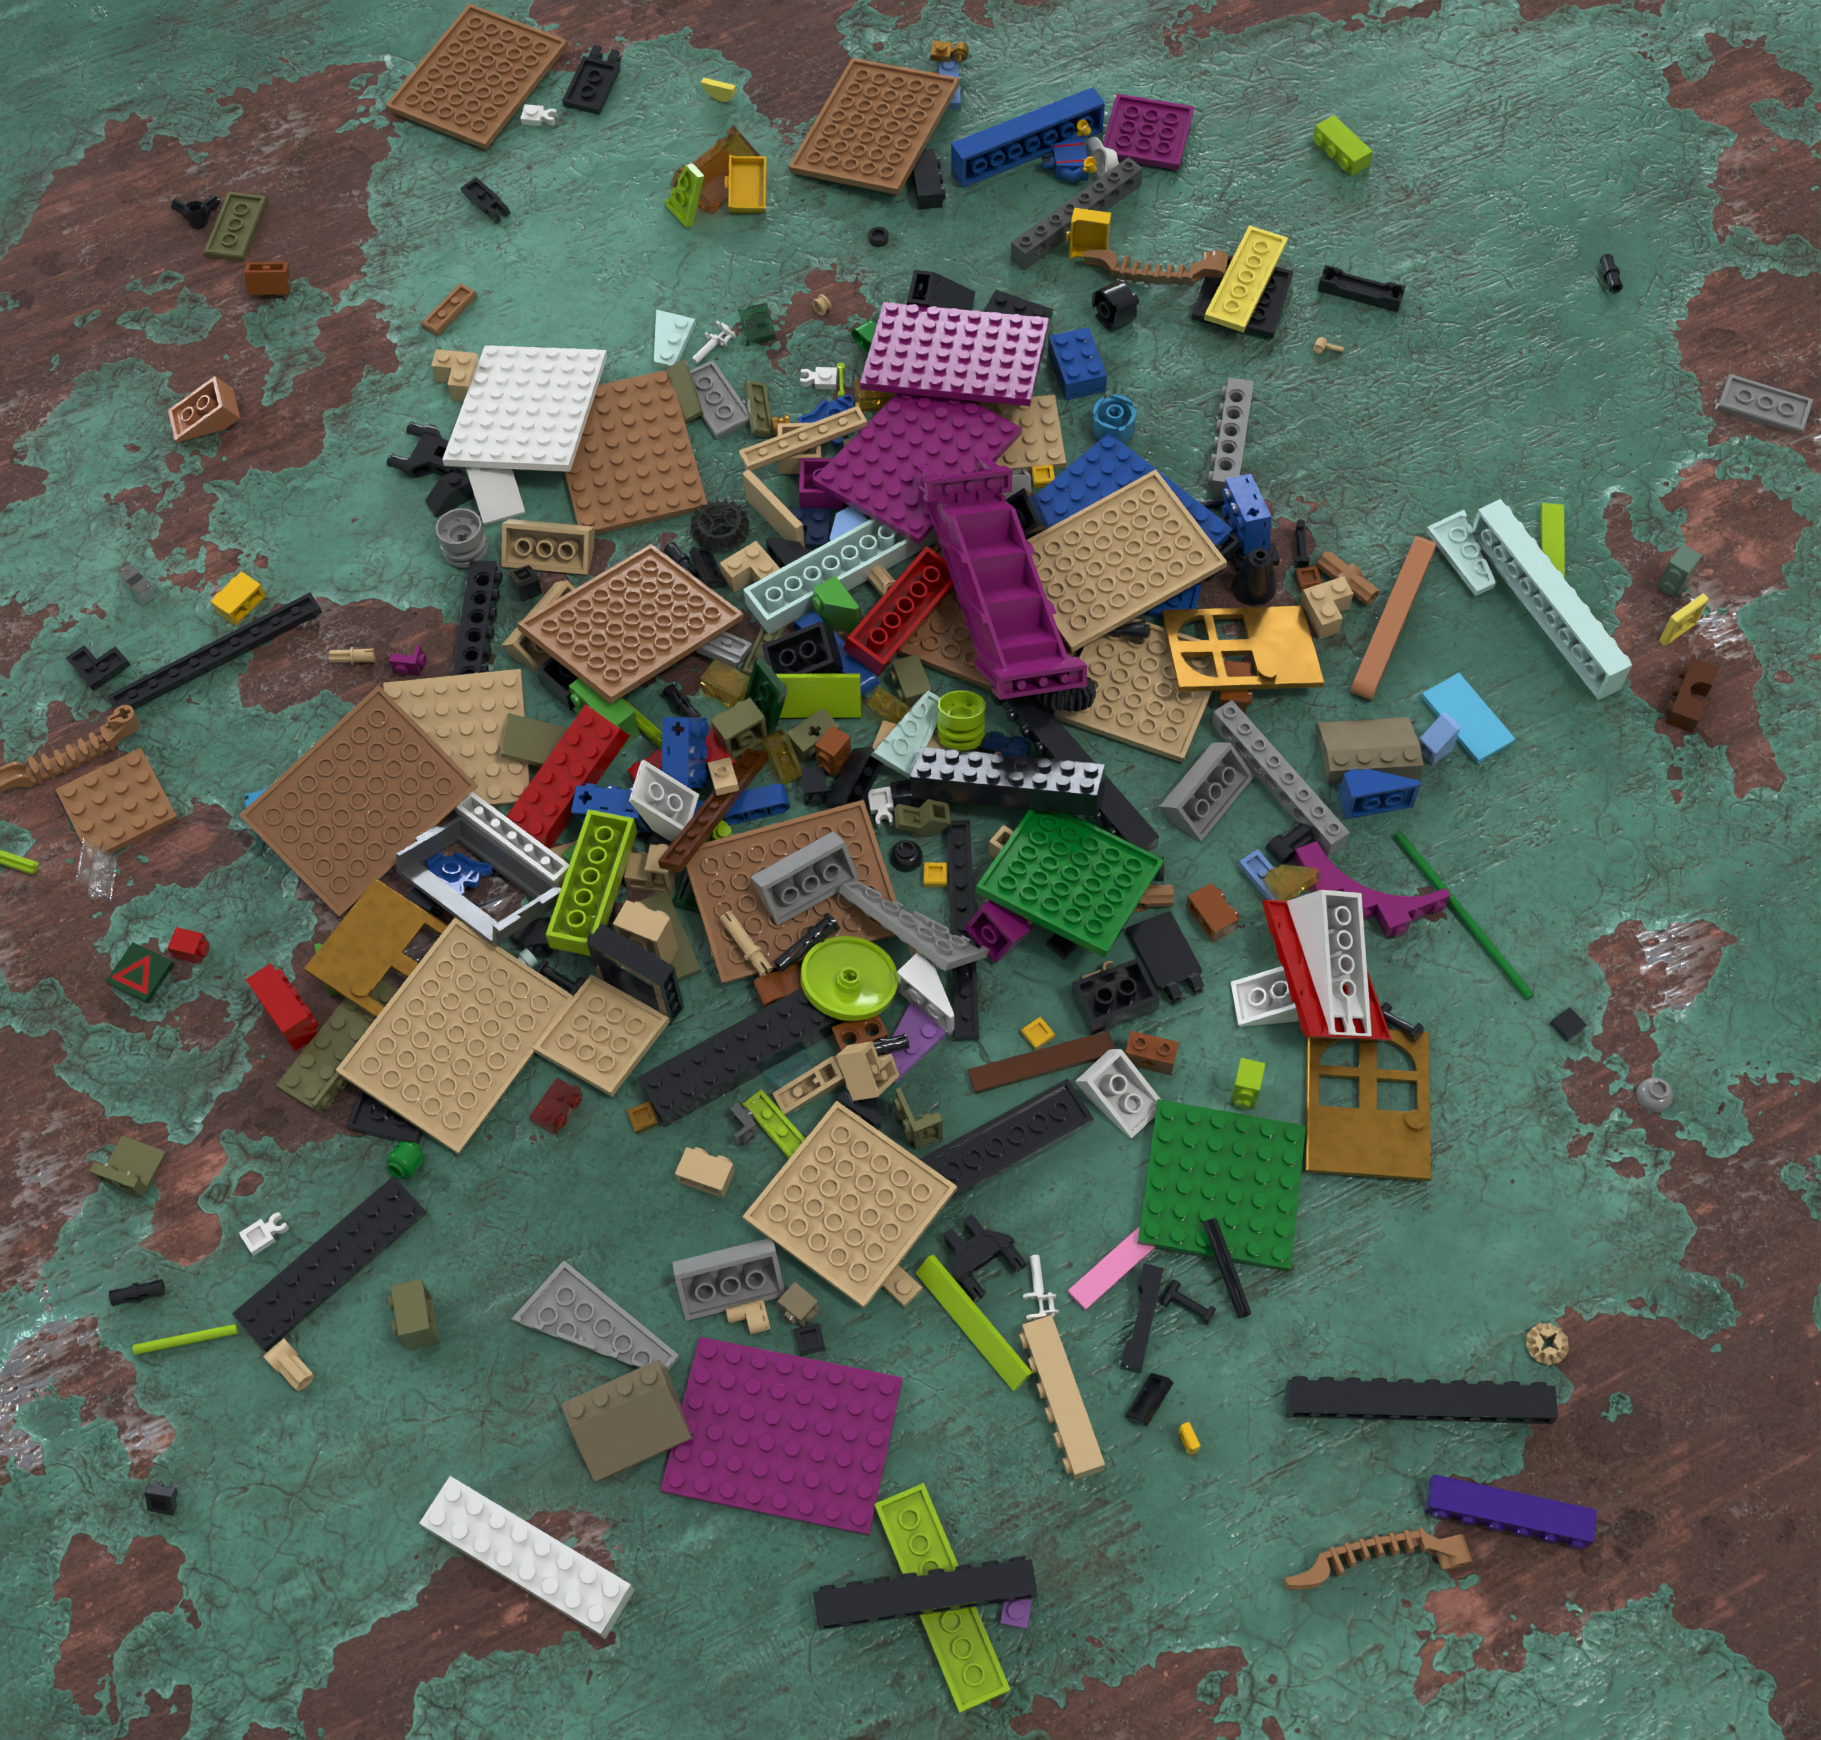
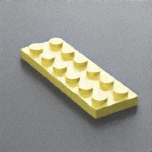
M1249 225L1205 313L1204 320L1244 333L1286 247L1288 238Z

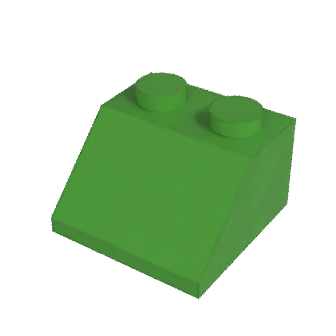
M837 576L813 588L814 597L812 602L815 606L814 611L833 630L852 633L860 623V607Z

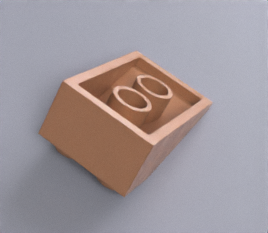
M216 376L168 410L176 442L225 430L240 419L233 388Z

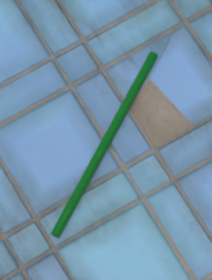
M1398 831L1394 838L1437 891L1447 888L1403 832ZM1447 888L1450 894L1448 901L1450 907L1526 1000L1531 999L1534 993Z

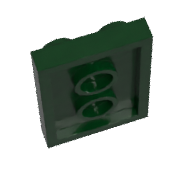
M761 658L754 662L744 701L751 698L764 715L767 736L770 737L775 735L788 689L774 673L772 667Z

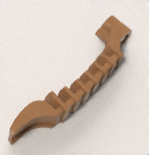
M1105 249L1084 251L1083 258L1085 259V265L1103 267L1110 272L1113 278H1120V280H1131L1133 283L1139 281L1144 284L1149 282L1155 283V285L1163 283L1171 286V284H1178V286L1189 284L1193 286L1195 282L1203 277H1224L1228 254L1219 250L1204 252L1203 260L1191 263L1190 271H1185L1186 267L1180 264L1178 272H1174L1173 265H1168L1167 272H1163V267L1160 264L1156 265L1155 271H1151L1152 266L1149 263L1145 264L1144 270H1140L1141 263L1137 260L1134 261L1133 268L1130 269L1131 258L1127 255L1124 257L1122 266L1119 267L1116 253Z
M129 705L117 707L113 715L107 718V722L100 726L101 735L96 737L91 732L89 733L90 740L87 742L80 738L77 739L78 746L74 748L70 744L65 745L66 752L64 753L54 750L55 757L48 759L45 754H42V762L38 764L32 756L28 757L30 767L26 769L21 762H11L1 766L0 792L14 787L30 788L37 783L39 785L43 784L45 780L55 779V776L61 773L66 774L68 770L75 767L79 768L81 764L87 761L89 763L92 762L93 758L104 756V753L109 750L114 751L115 746L122 738L137 732L140 728V721L133 708Z
M1422 1527L1413 1532L1405 1530L1395 1535L1392 1532L1383 1537L1377 1535L1369 1540L1360 1539L1352 1544L1347 1542L1338 1548L1333 1546L1326 1552L1319 1554L1314 1566L1309 1571L1287 1577L1282 1584L1287 1590H1307L1319 1587L1330 1574L1328 1561L1331 1562L1336 1576L1340 1577L1346 1573L1339 1557H1345L1350 1569L1357 1566L1354 1553H1359L1362 1562H1366L1371 1559L1368 1550L1373 1549L1376 1559L1385 1556L1383 1547L1388 1546L1391 1556H1396L1400 1554L1398 1544H1403L1406 1555L1414 1553V1547L1419 1546L1421 1554L1427 1553L1436 1556L1441 1570L1463 1567L1471 1564L1473 1561L1463 1534L1438 1539L1424 1532Z

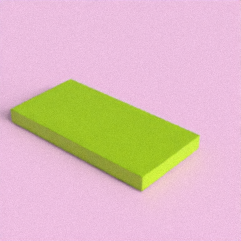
M860 673L776 674L788 689L780 718H809L822 708L832 718H861Z

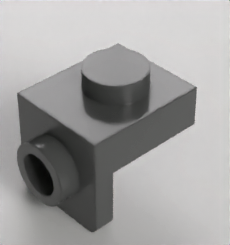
M736 1103L730 1110L732 1118L742 1128L733 1136L735 1144L740 1147L743 1144L747 1145L752 1142L758 1130L756 1123L753 1121L755 1117L747 1107L743 1109L739 1103Z

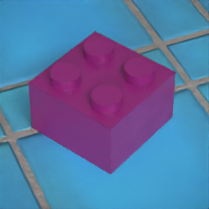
M800 458V507L843 509V502L813 485V479L833 458Z
M991 900L981 906L964 927L980 947L984 946L990 949L988 956L995 964L1012 952L1033 929L1026 918Z

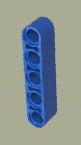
M811 610L793 622V626L798 631L823 620L815 611ZM834 632L844 669L835 672V674L860 673L861 697L877 687L879 681L870 669L843 650L845 642Z
M772 784L744 791L722 820L730 826L785 813L790 809L785 786L783 784ZM706 800L697 802L693 816Z

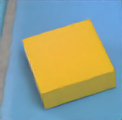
M1053 464L1031 466L1034 488L1046 487L1055 479Z
M924 862V887H947L948 863Z
M1041 1016L1021 1029V1034L1035 1051L1055 1038V1033Z
M1190 1422L1182 1424L1178 1434L1188 1455L1191 1456L1198 1453L1201 1446Z

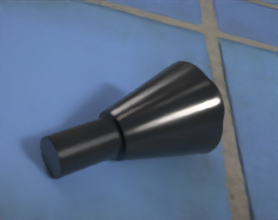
M1146 620L1119 626L1108 632V635H1122L1123 637L1145 643L1146 638H1150V625L1146 624Z

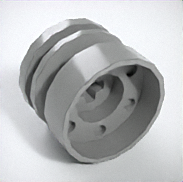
M458 508L448 511L439 518L435 527L444 558L450 565L458 568H468L470 560L483 561L487 556L489 547L481 519L476 512Z

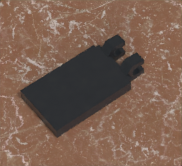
M594 45L589 57L583 56L562 100L564 107L600 115L620 72L621 57H618L620 54L619 50L612 49L607 61H602L603 53H600L602 48L601 46Z
M1171 911L1127 927V934L1157 991L1165 989L1172 1005L1181 1002L1182 992L1178 983L1185 980L1194 996L1203 993L1204 983L1200 977L1202 968Z

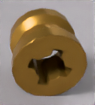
M789 414L781 418L772 416L774 437L778 436L779 423H790Z

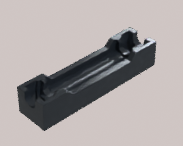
M1325 265L1317 291L1398 312L1406 286L1392 282H1377L1344 273L1340 268Z
M1143 1263L1138 1286L1141 1301L1133 1337L1125 1344L1120 1369L1141 1374L1164 1270L1162 1267Z

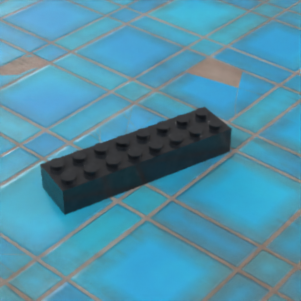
M920 747L910 775L912 798L1097 817L1105 788V764Z
M800 988L642 1074L638 1079L643 1092L663 1126L667 1127L831 1036V1027L835 1026V1021L831 1016L824 1014L812 1005L805 996L803 989Z

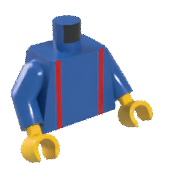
M1085 119L1078 122V131L1075 130L1066 139L1053 145L1052 156L1042 157V169L1054 168L1055 178L1058 180H1066L1072 183L1078 180L1087 181L1089 172H1096L1097 167L1095 165L1097 161L1092 156L1087 157L1085 140L1081 137L1091 133V128Z

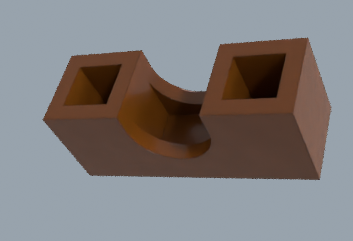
M1694 658L1691 659L1688 666L1683 665L1679 678H1682V682L1676 683L1672 693L1673 696H1676L1675 700L1669 701L1665 711L1666 714H1669L1666 720L1667 724L1693 733L1705 703L1696 700L1692 694L1706 697L1713 685L1719 667Z

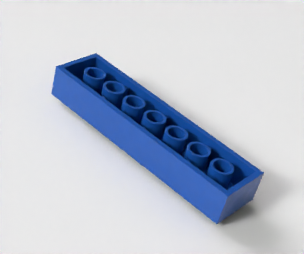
M1094 87L959 139L951 143V173L960 186L964 188L1052 153L1055 143H1060L1075 130L1078 131L1077 124L1082 119H1085L1091 128L1089 135L1081 136L1084 140L1103 132L1105 102Z

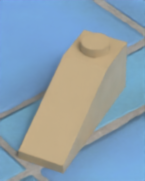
M831 1056L772 1094L782 1113L786 1115L846 1084L842 1070L838 1066L837 1057Z

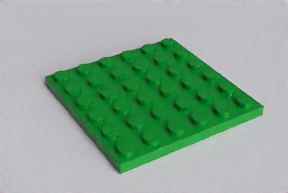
M1029 810L976 885L975 893L1105 958L1161 869L1164 859L1075 815Z
M1158 1099L1137 1244L1216 1258L1203 1225L1204 1221L1216 1218L1233 1262L1289 1272L1292 1262L1306 1126Z

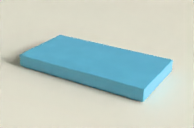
M1460 673L1422 693L1421 698L1437 717L1446 712L1450 717L1456 719L1461 727L1457 741L1477 764L1515 742L1514 736Z

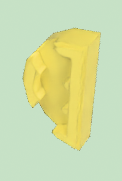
M703 78L700 82L703 89L711 97L721 102L730 101L736 93V85Z

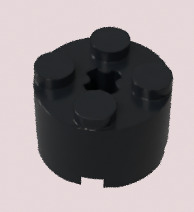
M1124 280L1116 281L1093 293L1092 307L1097 308L1098 313L1095 316L1105 329H1115L1136 319L1139 298L1137 294L1131 292Z

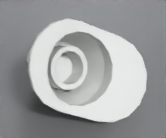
M1091 137L1086 145L1087 157L1092 156L1097 161L1095 165L1097 168L1094 174L1099 179L1119 164L1117 153L1113 149L1104 147L1097 137Z

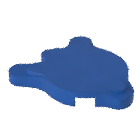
M845 394L841 397H836L837 400L827 401L825 399L817 405L812 413L799 417L798 423H814L851 409L855 406V398L850 394ZM844 436L831 440L833 446L841 447Z
M454 852V856L445 857L444 853H437L424 861L429 871L464 897V887L476 888L479 886L481 877L489 876L493 873V867L486 862L471 860L469 857Z

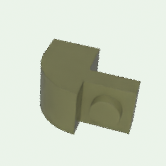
M928 799L919 808L901 804L894 808L896 829L910 831L912 837L915 838L934 836L951 824L948 803Z

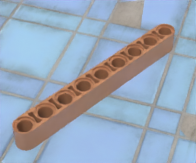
M1415 536L1356 674L1350 693L1369 700L1373 699L1437 545L1436 542Z

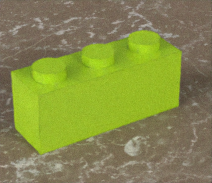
M1335 115L1315 125L1313 136L1315 144L1320 146L1350 176L1370 166L1373 151Z

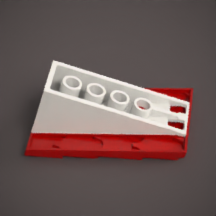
M1319 890L1289 901H1262L1270 935H1273L1279 962L1283 966L1292 1003H1295L1303 1034L1310 1038L1392 1040L1367 969L1362 894Z

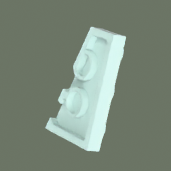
M656 310L655 367L666 369L680 360L696 325L695 319Z

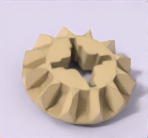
M1539 1323L1531 1328L1527 1334L1526 1347L1529 1354L1536 1361L1546 1365H1553L1561 1362L1566 1357L1569 1350L1568 1337L1565 1336L1561 1328H1557L1552 1323ZM1553 1336L1552 1345L1554 1348L1549 1346L1542 1351L1541 1349L1544 1344L1542 1338L1547 1340Z

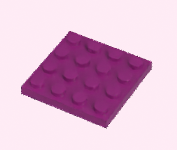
M1117 94L1103 146L1115 150L1118 160L1121 161L1129 157L1138 164L1179 170L1195 106Z

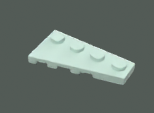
M1462 510L1428 526L1426 533L1433 542L1437 543L1436 546L1472 593L1477 596L1494 588L1496 582L1486 559H1483L1479 542L1477 543L1473 536L1474 531L1471 524L1469 525L1467 522L1465 510Z
M929 690L925 692L874 750L871 756L910 779L920 747H927L938 723V701L940 697Z

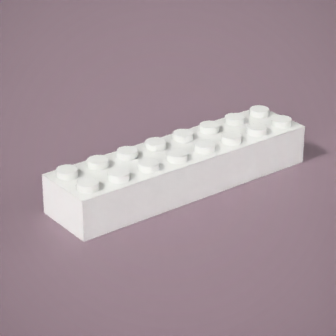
M451 1476L419 1523L429 1533L603 1639H606L635 1591L631 1584Z

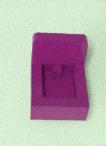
M416 645L413 656L391 653L389 663L393 673L403 676L407 674L420 676L422 667L426 666L427 658L421 646Z

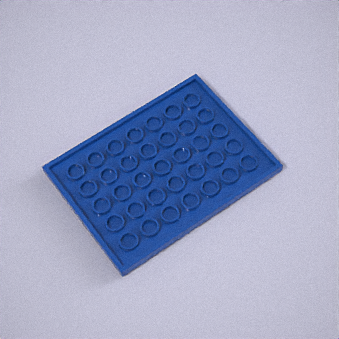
M1107 433L1036 494L1035 497L1049 526L1052 527L1157 469L1112 434ZM1158 471L1215 547L1218 544H1223L1231 533L1234 534L1232 527Z

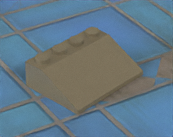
M1409 717L1317 723L1327 785L1341 784L1344 773L1352 769H1371L1410 779H1419L1424 764L1420 744Z
M659 1360L561 1403L569 1428L595 1483L693 1439L667 1366Z

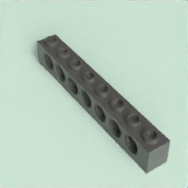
M1129 157L1012 241L1011 260L1023 270L1031 267L1066 241L1067 231H1071L1074 208L1106 212L1141 186L1143 168Z

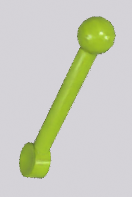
M844 363L837 364V370L839 371L838 397L846 394L843 384Z

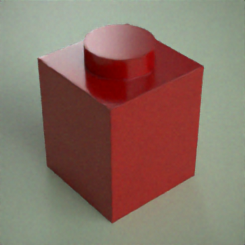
M176 927L167 949L175 959L201 964L203 958L209 953L210 943L203 933Z

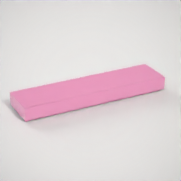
M1139 1227L1068 1290V1294L1084 1311H1087L1156 1248L1137 1244Z

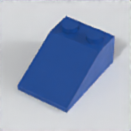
M1352 769L1344 773L1338 793L1345 820L1413 808L1421 783L1419 780L1371 769Z

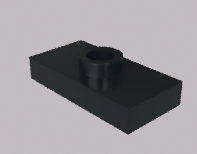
M692 547L689 554L701 582L708 587L722 588L725 581L711 549Z
M1150 1373L1125 1417L1130 1422L1147 1427L1174 1382L1169 1377Z

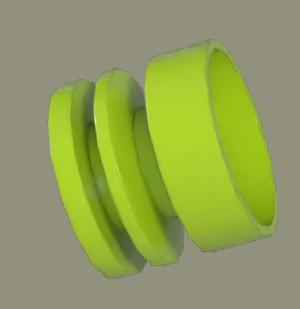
M953 691L941 696L938 701L937 739L943 746L953 750H970L982 744L985 736L986 702L984 699L970 691Z

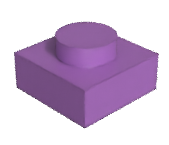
M1026 1599L1004 1603L1000 1625L1027 1630L1032 1600Z

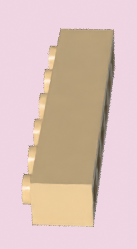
M1052 1315L1022 1324V1333L1019 1334L1020 1342L1023 1349L1028 1348L1031 1358L1027 1359L1032 1374L1036 1373L1039 1382L1036 1383L1037 1391L1041 1399H1046L1048 1405L1047 1408H1044L1049 1424L1054 1422L1057 1432L1053 1433L1057 1448H1063L1066 1458H1063L1062 1462L1066 1473H1071L1073 1480H1077L1104 1471L1105 1463Z

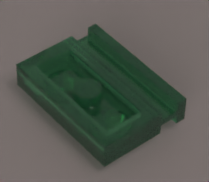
M767 302L748 306L744 310L738 308L747 346L752 342L757 344L776 339Z

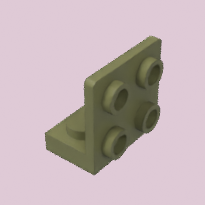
M901 1088L895 1089L896 1098H893L895 1105L893 1109L898 1122H903L905 1128L903 1133L908 1144L912 1142L915 1150L942 1140L943 1120L939 1112L924 1114L915 1121Z
M122 1136L108 1162L104 1163V1165L94 1162L89 1172L99 1182L143 1198L166 1153L163 1150Z

